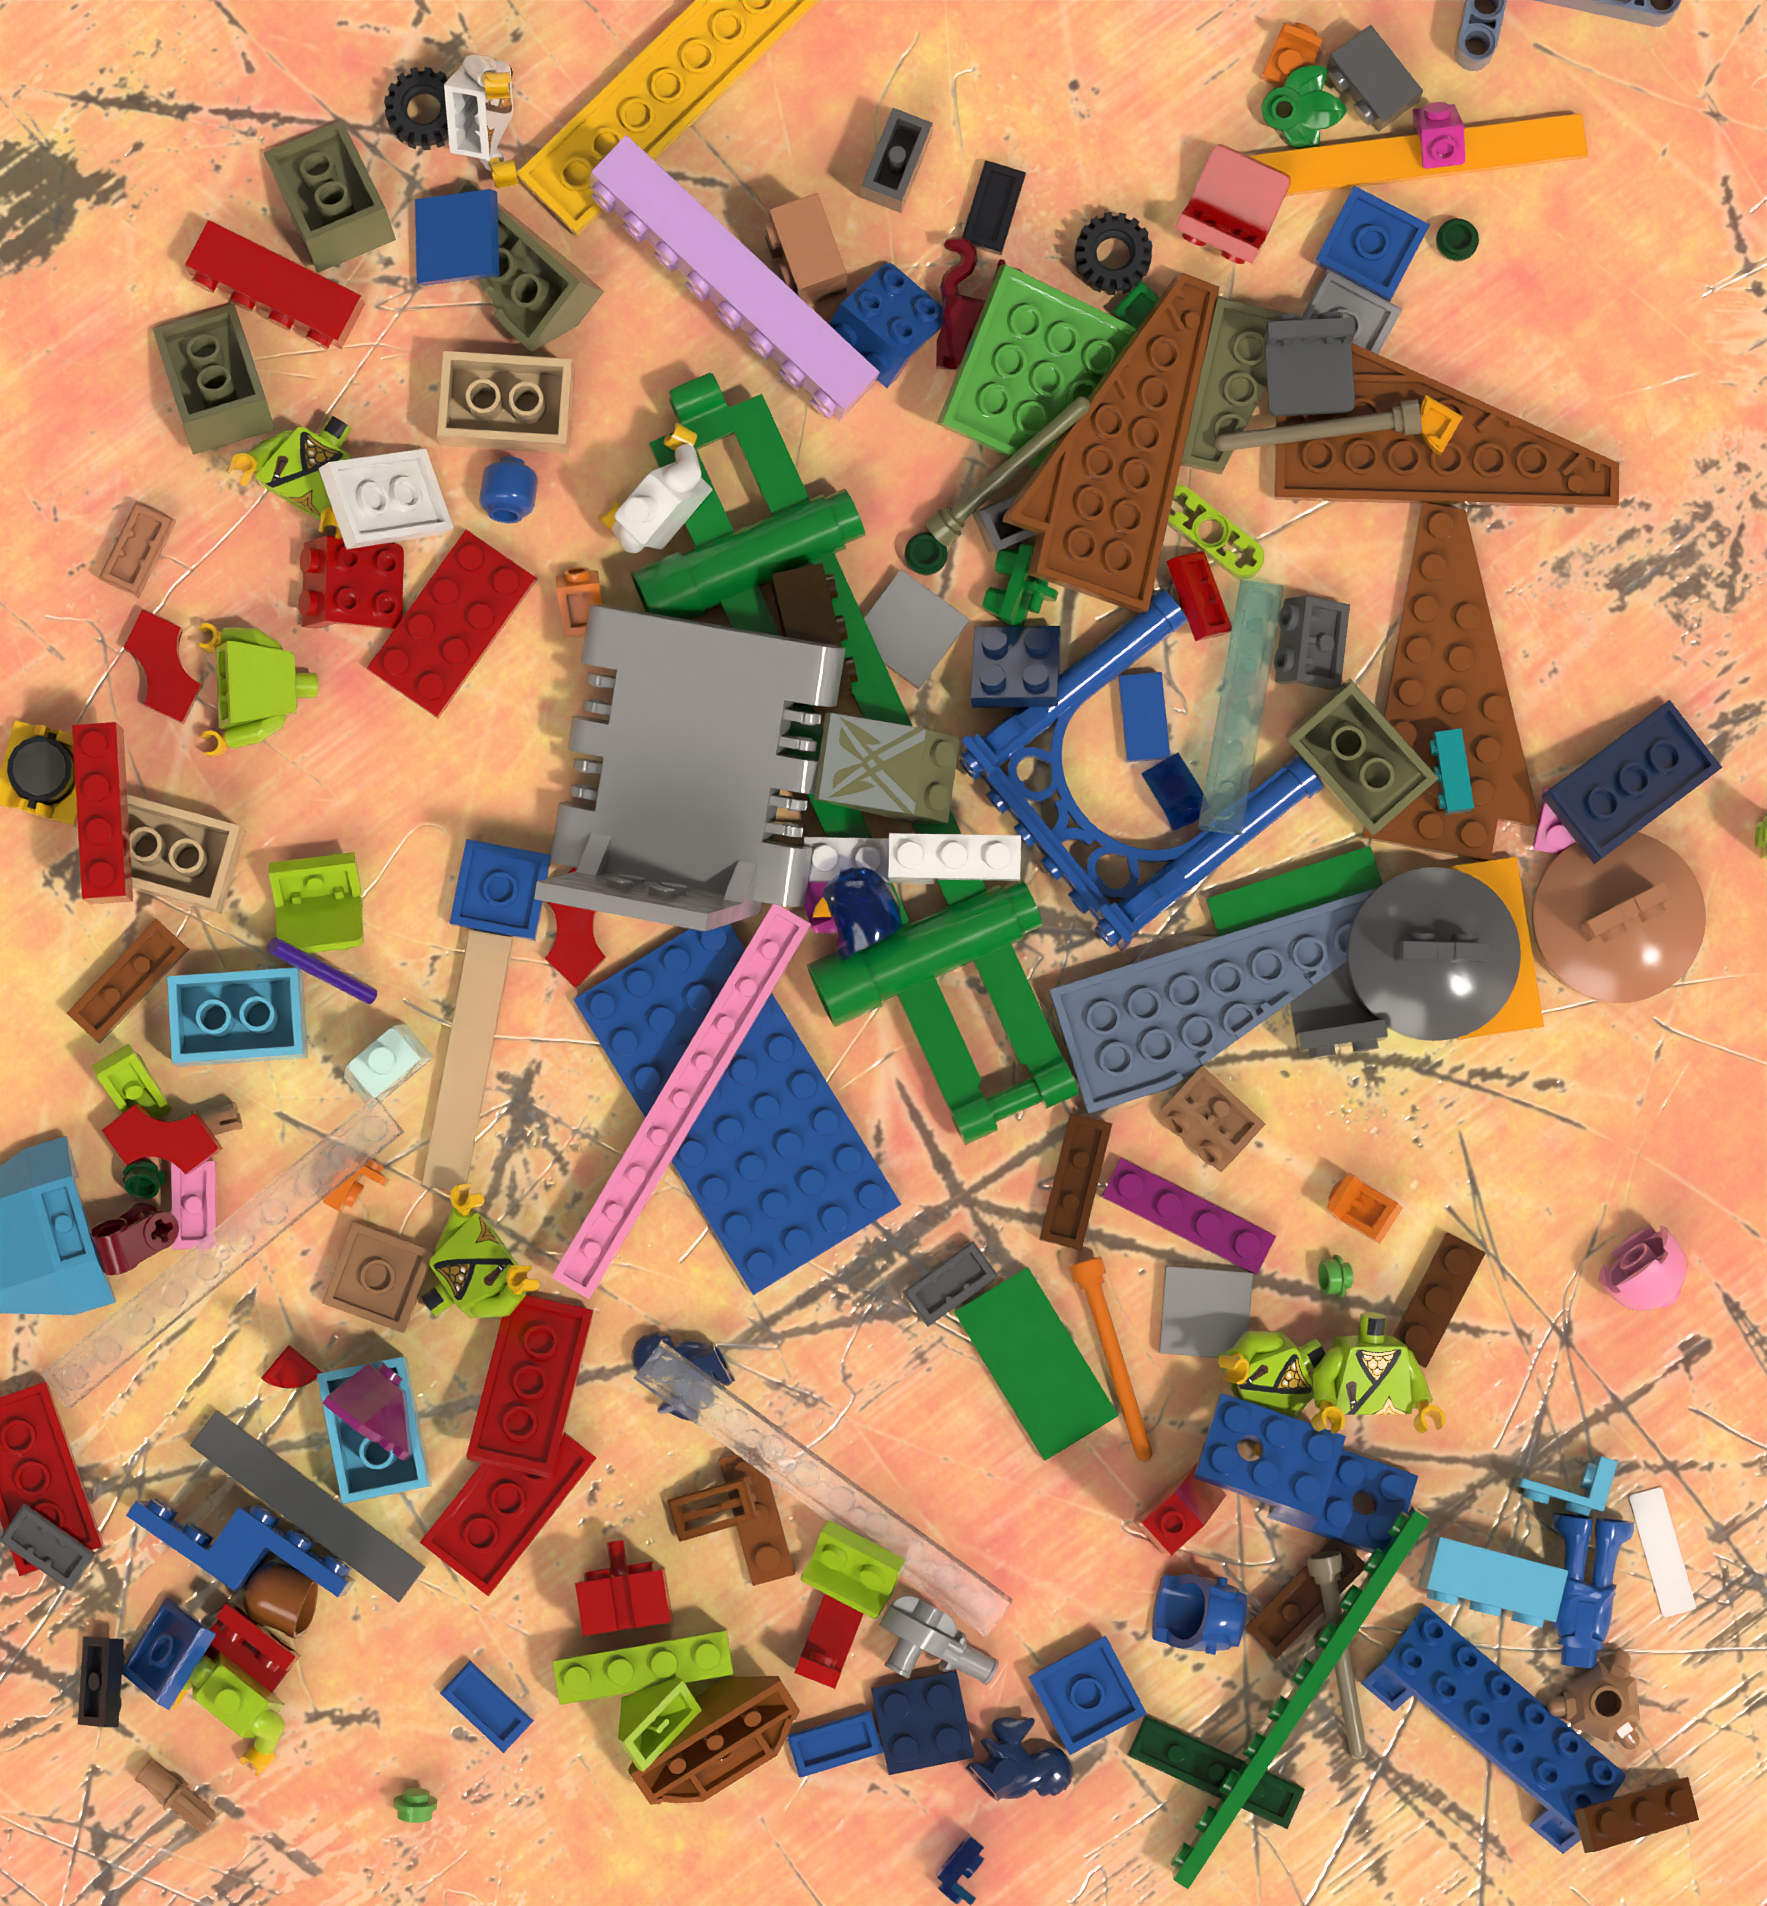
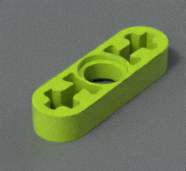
M1176 485L1173 499L1177 500L1180 496L1186 499L1184 508L1193 516L1196 508L1201 509L1204 513L1195 519L1191 530L1184 526L1190 518L1180 511L1175 513L1174 516L1169 514L1167 525L1200 551H1204L1210 559L1235 578L1249 579L1254 577L1260 571L1264 562V551L1261 545L1191 489L1183 485ZM1205 521H1215L1222 527L1223 537L1216 543H1206L1199 536V526ZM1230 534L1238 538L1233 542L1232 546L1239 552L1243 553L1247 549L1252 550L1253 556L1251 560L1255 564L1253 567L1247 564L1242 568L1237 567L1235 563L1238 557L1229 549H1227L1225 556L1218 553L1227 544Z

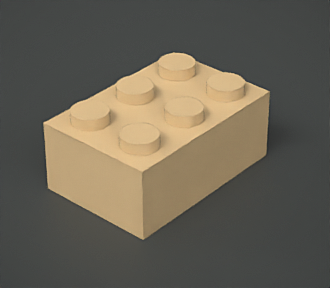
M443 351L437 437L440 445L569 454L575 372L572 359Z
M127 794L133 890L222 914L246 831L237 824Z

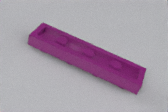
M1122 1158L1119 1160L1101 1198L1254 1275L1258 1274L1276 1238L1275 1235Z

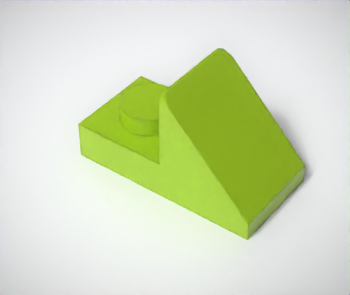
M130 1044L125 1045L91 1066L96 1077L122 1114L135 1104H140L156 1118L172 1110L143 1058L134 1052Z

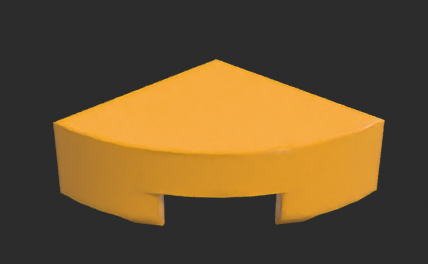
M1426 395L1420 407L1421 434L1427 445L1440 456L1463 416Z

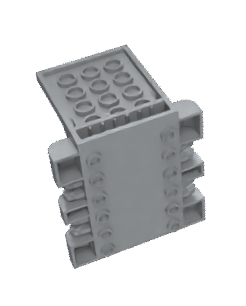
M597 603L590 604L581 663L615 669L617 673L616 677L588 673L587 683L599 688H614L612 703H606L599 699L584 700L583 709L585 711L610 715V718L607 721L580 715L572 716L567 749L603 757V762L575 758L574 768L583 773L601 774L599 789L584 784L571 785L569 794L574 797L597 802L596 807L567 801L559 803L550 861L578 868L573 873L537 881L534 899L700 931H708L759 915L762 902L790 907L805 905L814 847L772 840L773 834L791 837H802L803 828L798 824L775 821L777 807L796 812L806 811L808 801L780 795V789L814 794L819 759L786 753L787 748L816 751L817 742L809 737L789 736L791 721H797L804 725L813 726L820 724L821 715L818 713L793 709L794 702L826 707L837 706L846 648Z

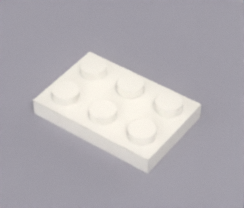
M426 449L333 461L319 468L346 549L442 535L454 528Z

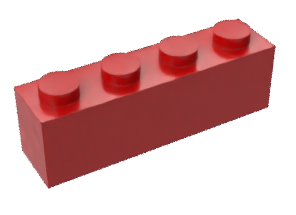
M210 220L207 221L185 263L189 274L193 276L191 282L211 293H214L216 288L231 294L229 300L235 305L252 312L254 307H257L269 313L267 319L273 324L289 331L292 326H295L307 332L305 337L307 340L324 349H329L330 345L340 349L343 348L365 305L360 294Z
M117 722L72 725L82 899L90 905L133 902L124 729Z

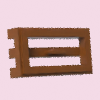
M744 1477L668 1499L679 1542L761 1519L760 1510L756 1511L754 1504L757 1501L755 1493L751 1494L749 1485H752L751 1477ZM731 1490H739L740 1497L682 1514L680 1505ZM743 1505L745 1512L743 1515L691 1530L686 1529L685 1522Z

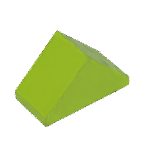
M679 1678L621 1698L618 1740L637 1769L644 1772L702 1709L683 1680Z

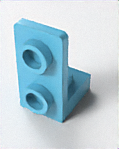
M1595 1456L1593 1464L1586 1463L1580 1481V1487L1586 1489L1584 1496L1524 1478H1517L1515 1486L1525 1489L1523 1498L1547 1505L1550 1497L1567 1502L1565 1506L1566 1511L1590 1517L1592 1510L1604 1512L1618 1461L1603 1456Z

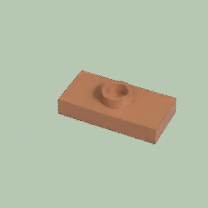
M136 501L100 573V581L139 598L173 530L176 520Z

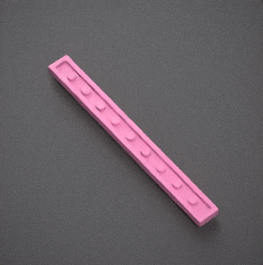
M772 904L551 1276L553 1279L590 1300L809 931L811 923L780 905Z

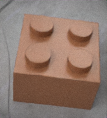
M815 193L769 209L770 223L764 225L766 231L765 239L772 258H781L782 264L779 265L780 279L807 305L846 292L847 271L819 194Z

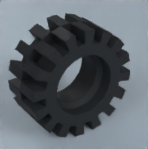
M417 67L410 69L411 74L407 76L402 72L397 76L398 82L396 84L391 82L388 87L389 95H385L384 100L385 114L391 131L396 134L400 142H407L408 146L416 149L417 146H422L423 150H431L430 146L437 144L438 148L444 146V140L449 138L444 84L448 80L446 74L441 71L438 74L434 73L430 67H425L424 71L418 72ZM419 94H430L440 103L439 115L430 123H417L408 115L407 108L409 102Z
M1112 212L1104 213V216L1100 219L1097 216L1094 217L1088 226L1085 225L1082 228L1077 239L1074 260H1076L1077 272L1082 274V281L1087 286L1090 283L1094 286L1095 291L1101 293V290H1106L1108 295H1115L1116 291L1121 290L1122 293H1126L1147 275L1152 259L1153 246L1152 241L1148 239L1149 233L1146 228L1139 226L1140 221L1134 217L1132 220L1127 219L1125 213L1119 212L1118 216H1112ZM1110 238L1123 241L1130 251L1129 261L1118 269H1110L1103 266L1097 257L1098 246Z

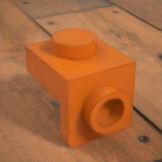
M1349 1172L1343 1180L1337 1182L1332 1188L1326 1209L1340 1222L1380 1244L1403 1207L1398 1202L1364 1184L1357 1176Z

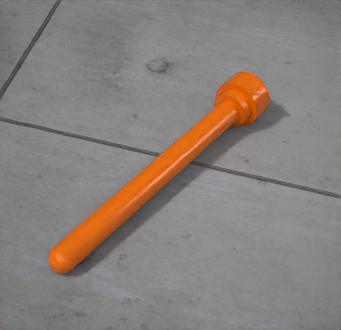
M1100 1256L1068 1267L1073 1283L1078 1282L1080 1290H1085L1135 1456L1139 1461L1146 1462L1152 1457V1449L1101 1286L1102 1283H1105L1102 1274H1105L1106 1270Z

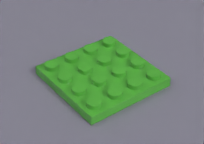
M1006 264L1000 265L937 424L1010 458L1074 400L1079 397L1088 398L1138 328ZM1058 439L1031 461L1027 467L1037 470Z

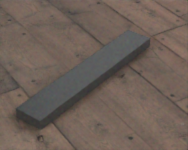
M216 1410L190 1444L192 1448L397 1602H401L426 1568V1566Z

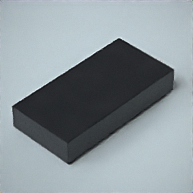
M985 160L962 236L971 241L975 248L1002 256L1026 172Z

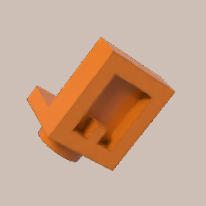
M1294 22L1293 25L1283 23L1261 79L1278 87H1283L1292 71L1299 67L1314 64L1323 39L1316 36L1317 32L1305 24Z
M575 567L565 570L564 575L556 576L564 637L585 635L589 605L596 603L603 605L598 571H589V568Z
M361 1155L358 1162L348 1157L323 1203L339 1212H342L345 1205L352 1208L364 1188V1185L359 1183L361 1176L364 1175L385 1187L389 1181L388 1178L381 1175L385 1167L364 1155Z

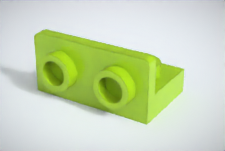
M828 1520L820 1533L812 1558L802 1572L800 1579L802 1582L861 1613L877 1619L895 1591L906 1559Z

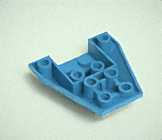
M67 1136L25 1148L0 1165V1313L77 1315L116 1303L109 1275L103 1272L90 1237V1226L76 1179L80 1177Z

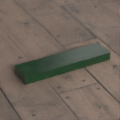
M1146 1715L1127 1756L1220 1799L1223 1793L1218 1790L1226 1775L1232 1768L1239 1771L1245 1762ZM1266 1771L1242 1809L1288 1829L1305 1789Z

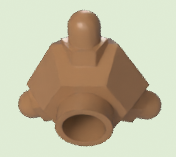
M1617 1650L1613 1653L1610 1662L1605 1661L1604 1664L1597 1662L1594 1668H1589L1566 1685L1567 1691L1563 1692L1564 1696L1553 1697L1549 1700L1547 1704L1549 1713L1553 1716H1566V1720H1570L1572 1727L1607 1743L1612 1739L1614 1742L1619 1740L1624 1748L1629 1750L1635 1749L1640 1743V1737L1635 1730L1637 1726L1635 1722L1640 1719L1636 1678L1630 1676L1631 1672L1628 1671L1631 1663L1629 1653L1624 1650Z

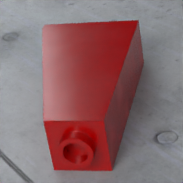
M1198 1463L1190 1468L1133 1521L1162 1554L1172 1556L1205 1526L1227 1496L1220 1487L1193 1478Z

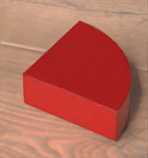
M288 1345L261 1379L276 1387L293 1389L314 1382L318 1379L317 1374L323 1372L291 1345Z

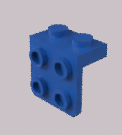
M885 263L840 304L829 325L880 372L877 380L888 388L897 380L911 356L941 329L943 324L942 306L894 264Z

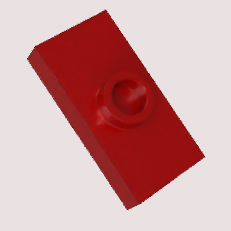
M1199 551L1180 555L1166 561L1195 642L1223 636L1233 631L1205 552Z

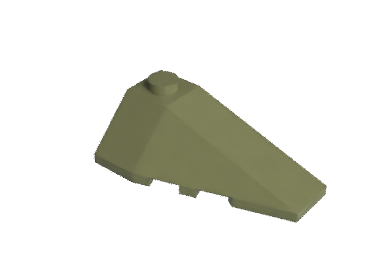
M468 180L459 193L482 189ZM498 203L499 276L477 280L483 291L488 292L497 310L495 314L500 324L528 350L534 351L578 326L604 291L571 261Z

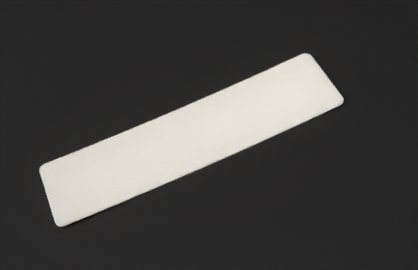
M1659 1487L1631 1495L1629 1499L1662 1615L1669 1617L1696 1609L1663 1489Z

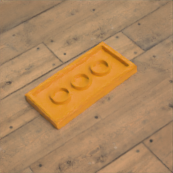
M1517 857L1443 867L1458 870L1475 877L1499 896L1515 922L1521 951L1518 978L1503 1008L1487 1024L1476 1031L1458 1037L1457 1040L1543 1028L1544 1022Z

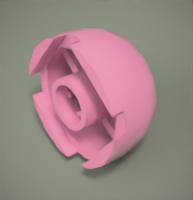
M1660 1225L1661 1231L1655 1232L1650 1226L1631 1235L1611 1253L1618 1259L1611 1265L1610 1269L1604 1264L1600 1269L1599 1282L1620 1305L1632 1310L1646 1311L1658 1307H1668L1680 1296V1289L1685 1282L1687 1274L1686 1254L1665 1226Z

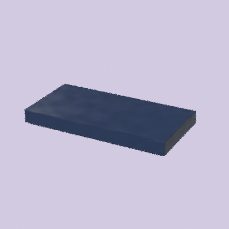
M1668 700L1546 791L1541 797L1592 863L1596 864L1723 767L1671 700Z

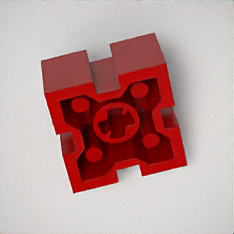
M624 1540L607 1542L610 1568L583 1573L584 1581L575 1583L583 1636L673 1621L666 1569H656L655 1561L628 1566Z

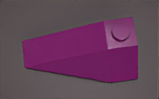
M368 1363L329 1394L322 1402V1404L358 1433L374 1443L377 1442L389 1452L393 1450L392 1453L401 1460L407 1461L412 1455L406 1391L398 1386L403 1378L386 1364L382 1363L377 1369L374 1365Z

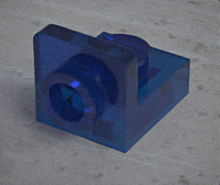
M1178 752L1141 773L1146 785L1158 802L1173 830L1195 823L1203 814L1210 810L1202 789Z
M970 1833L967 1834L936 1873L937 1878L942 1881L938 1889L957 1905L962 1899L969 1905H972L976 1900V1896L963 1886L958 1879L962 1874L969 1879L985 1859L980 1855V1852L984 1849L983 1844Z

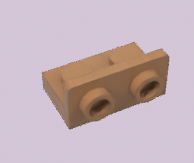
M1203 1066L1196 1071L1158 1113V1116L1165 1122L1167 1128L1172 1133L1181 1136L1197 1151L1199 1157L1206 1164L1213 1166L1219 1172H1222L1266 1125Z

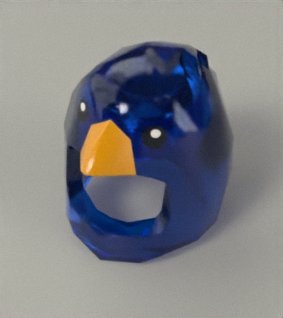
M867 867L841 869L840 874L835 876L825 886L823 897L815 906L813 917H833L838 929V940L835 949L841 961L853 957L854 952L869 947L890 936L901 928L903 924L900 904L891 886L876 871Z

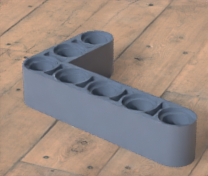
M1465 0L1455 45V58L1463 69L1479 71L1489 64L1497 47L1507 0H1488L1495 8V12L1491 14L1480 13L1474 6L1476 0ZM1534 0L1652 27L1666 25L1672 20L1681 3V0H1667L1669 9L1658 10L1651 5L1650 0ZM1471 39L1481 41L1485 45L1486 53L1482 55L1470 53L1465 46V42Z

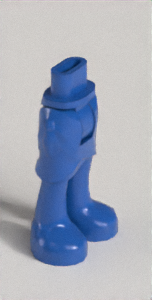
M1553 1513L1552 1527L1564 1539V1570H1568L1557 1620L1553 1622V1626L1556 1628L1559 1636L1557 1644L1563 1645L1562 1665L1583 1668L1595 1667L1597 1650H1603L1604 1644L1601 1642H1605L1611 1624L1613 1599L1616 1595L1617 1586L1613 1584L1617 1556L1621 1545L1632 1538L1635 1527L1634 1522L1596 1518L1595 1562L1592 1584L1584 1581V1573L1593 1519L1582 1515Z

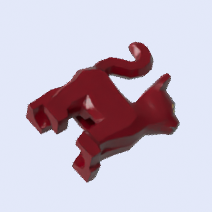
M951 237L944 243L945 249L959 253L961 260L943 274L940 285L943 324L936 342V369L957 370V366H960L986 301L959 293L958 283L973 273L978 262L976 248L971 241L963 237ZM1004 259L999 260L995 276L997 274L999 266L1006 264Z

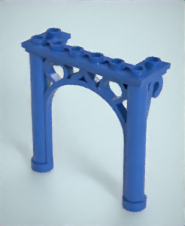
M1162 588L1151 596L1147 612L1136 613L1060 674L1058 707H1018L982 737L978 733L972 738L967 735L961 740L960 746L961 759L959 763L974 781L981 777L990 788L986 796L1001 814L1008 810L1018 823L1013 829L1017 835H1021V840L1028 847H1031L1033 844L1038 847L1045 856L1040 862L1055 881L1061 877L1072 889L1067 894L1072 903L1082 914L1090 911L1098 921L1095 930L1110 948L1116 944L1121 951L1129 946L1133 936L1287 811L1305 797L1311 799L1324 788L1314 770L1297 754L1285 763L1283 768L1198 836L1185 844L1163 850L1140 849L1118 842L1099 830L1083 814L1069 791L1063 772L1062 743L1066 728L1073 715L1087 700L1172 632L1174 633L1188 622L1178 604ZM1057 721L1050 752L1035 747L1025 748L1027 744ZM1026 758H1035L1051 765V783L1048 788L1041 792L1030 791L1017 776V766ZM1007 760L1010 761L1007 770L1008 777L1000 768ZM1056 790L1060 800L1054 802L1058 820L1054 828L1050 830L1027 801L1033 803L1044 802L1050 799ZM1069 816L1079 828H1066ZM1076 840L1083 842L1089 847L1094 841L1101 846L1095 849L1089 856L1086 865L1087 874L1062 843ZM1115 855L1127 859L1130 879L1126 886L1120 889H1113L1104 884L1103 880L1097 875L1095 867L1100 857ZM1138 861L1149 863L1170 861L1142 885L1137 886L1140 877ZM1106 898L1122 899V901H1120L1118 904L1114 902L1111 905Z

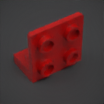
M233 1602L226 1603L216 1616L218 1620L211 1628L216 1635L204 1655L213 1661L219 1652H222L273 1693L301 1655L263 1625L253 1621L245 1611Z

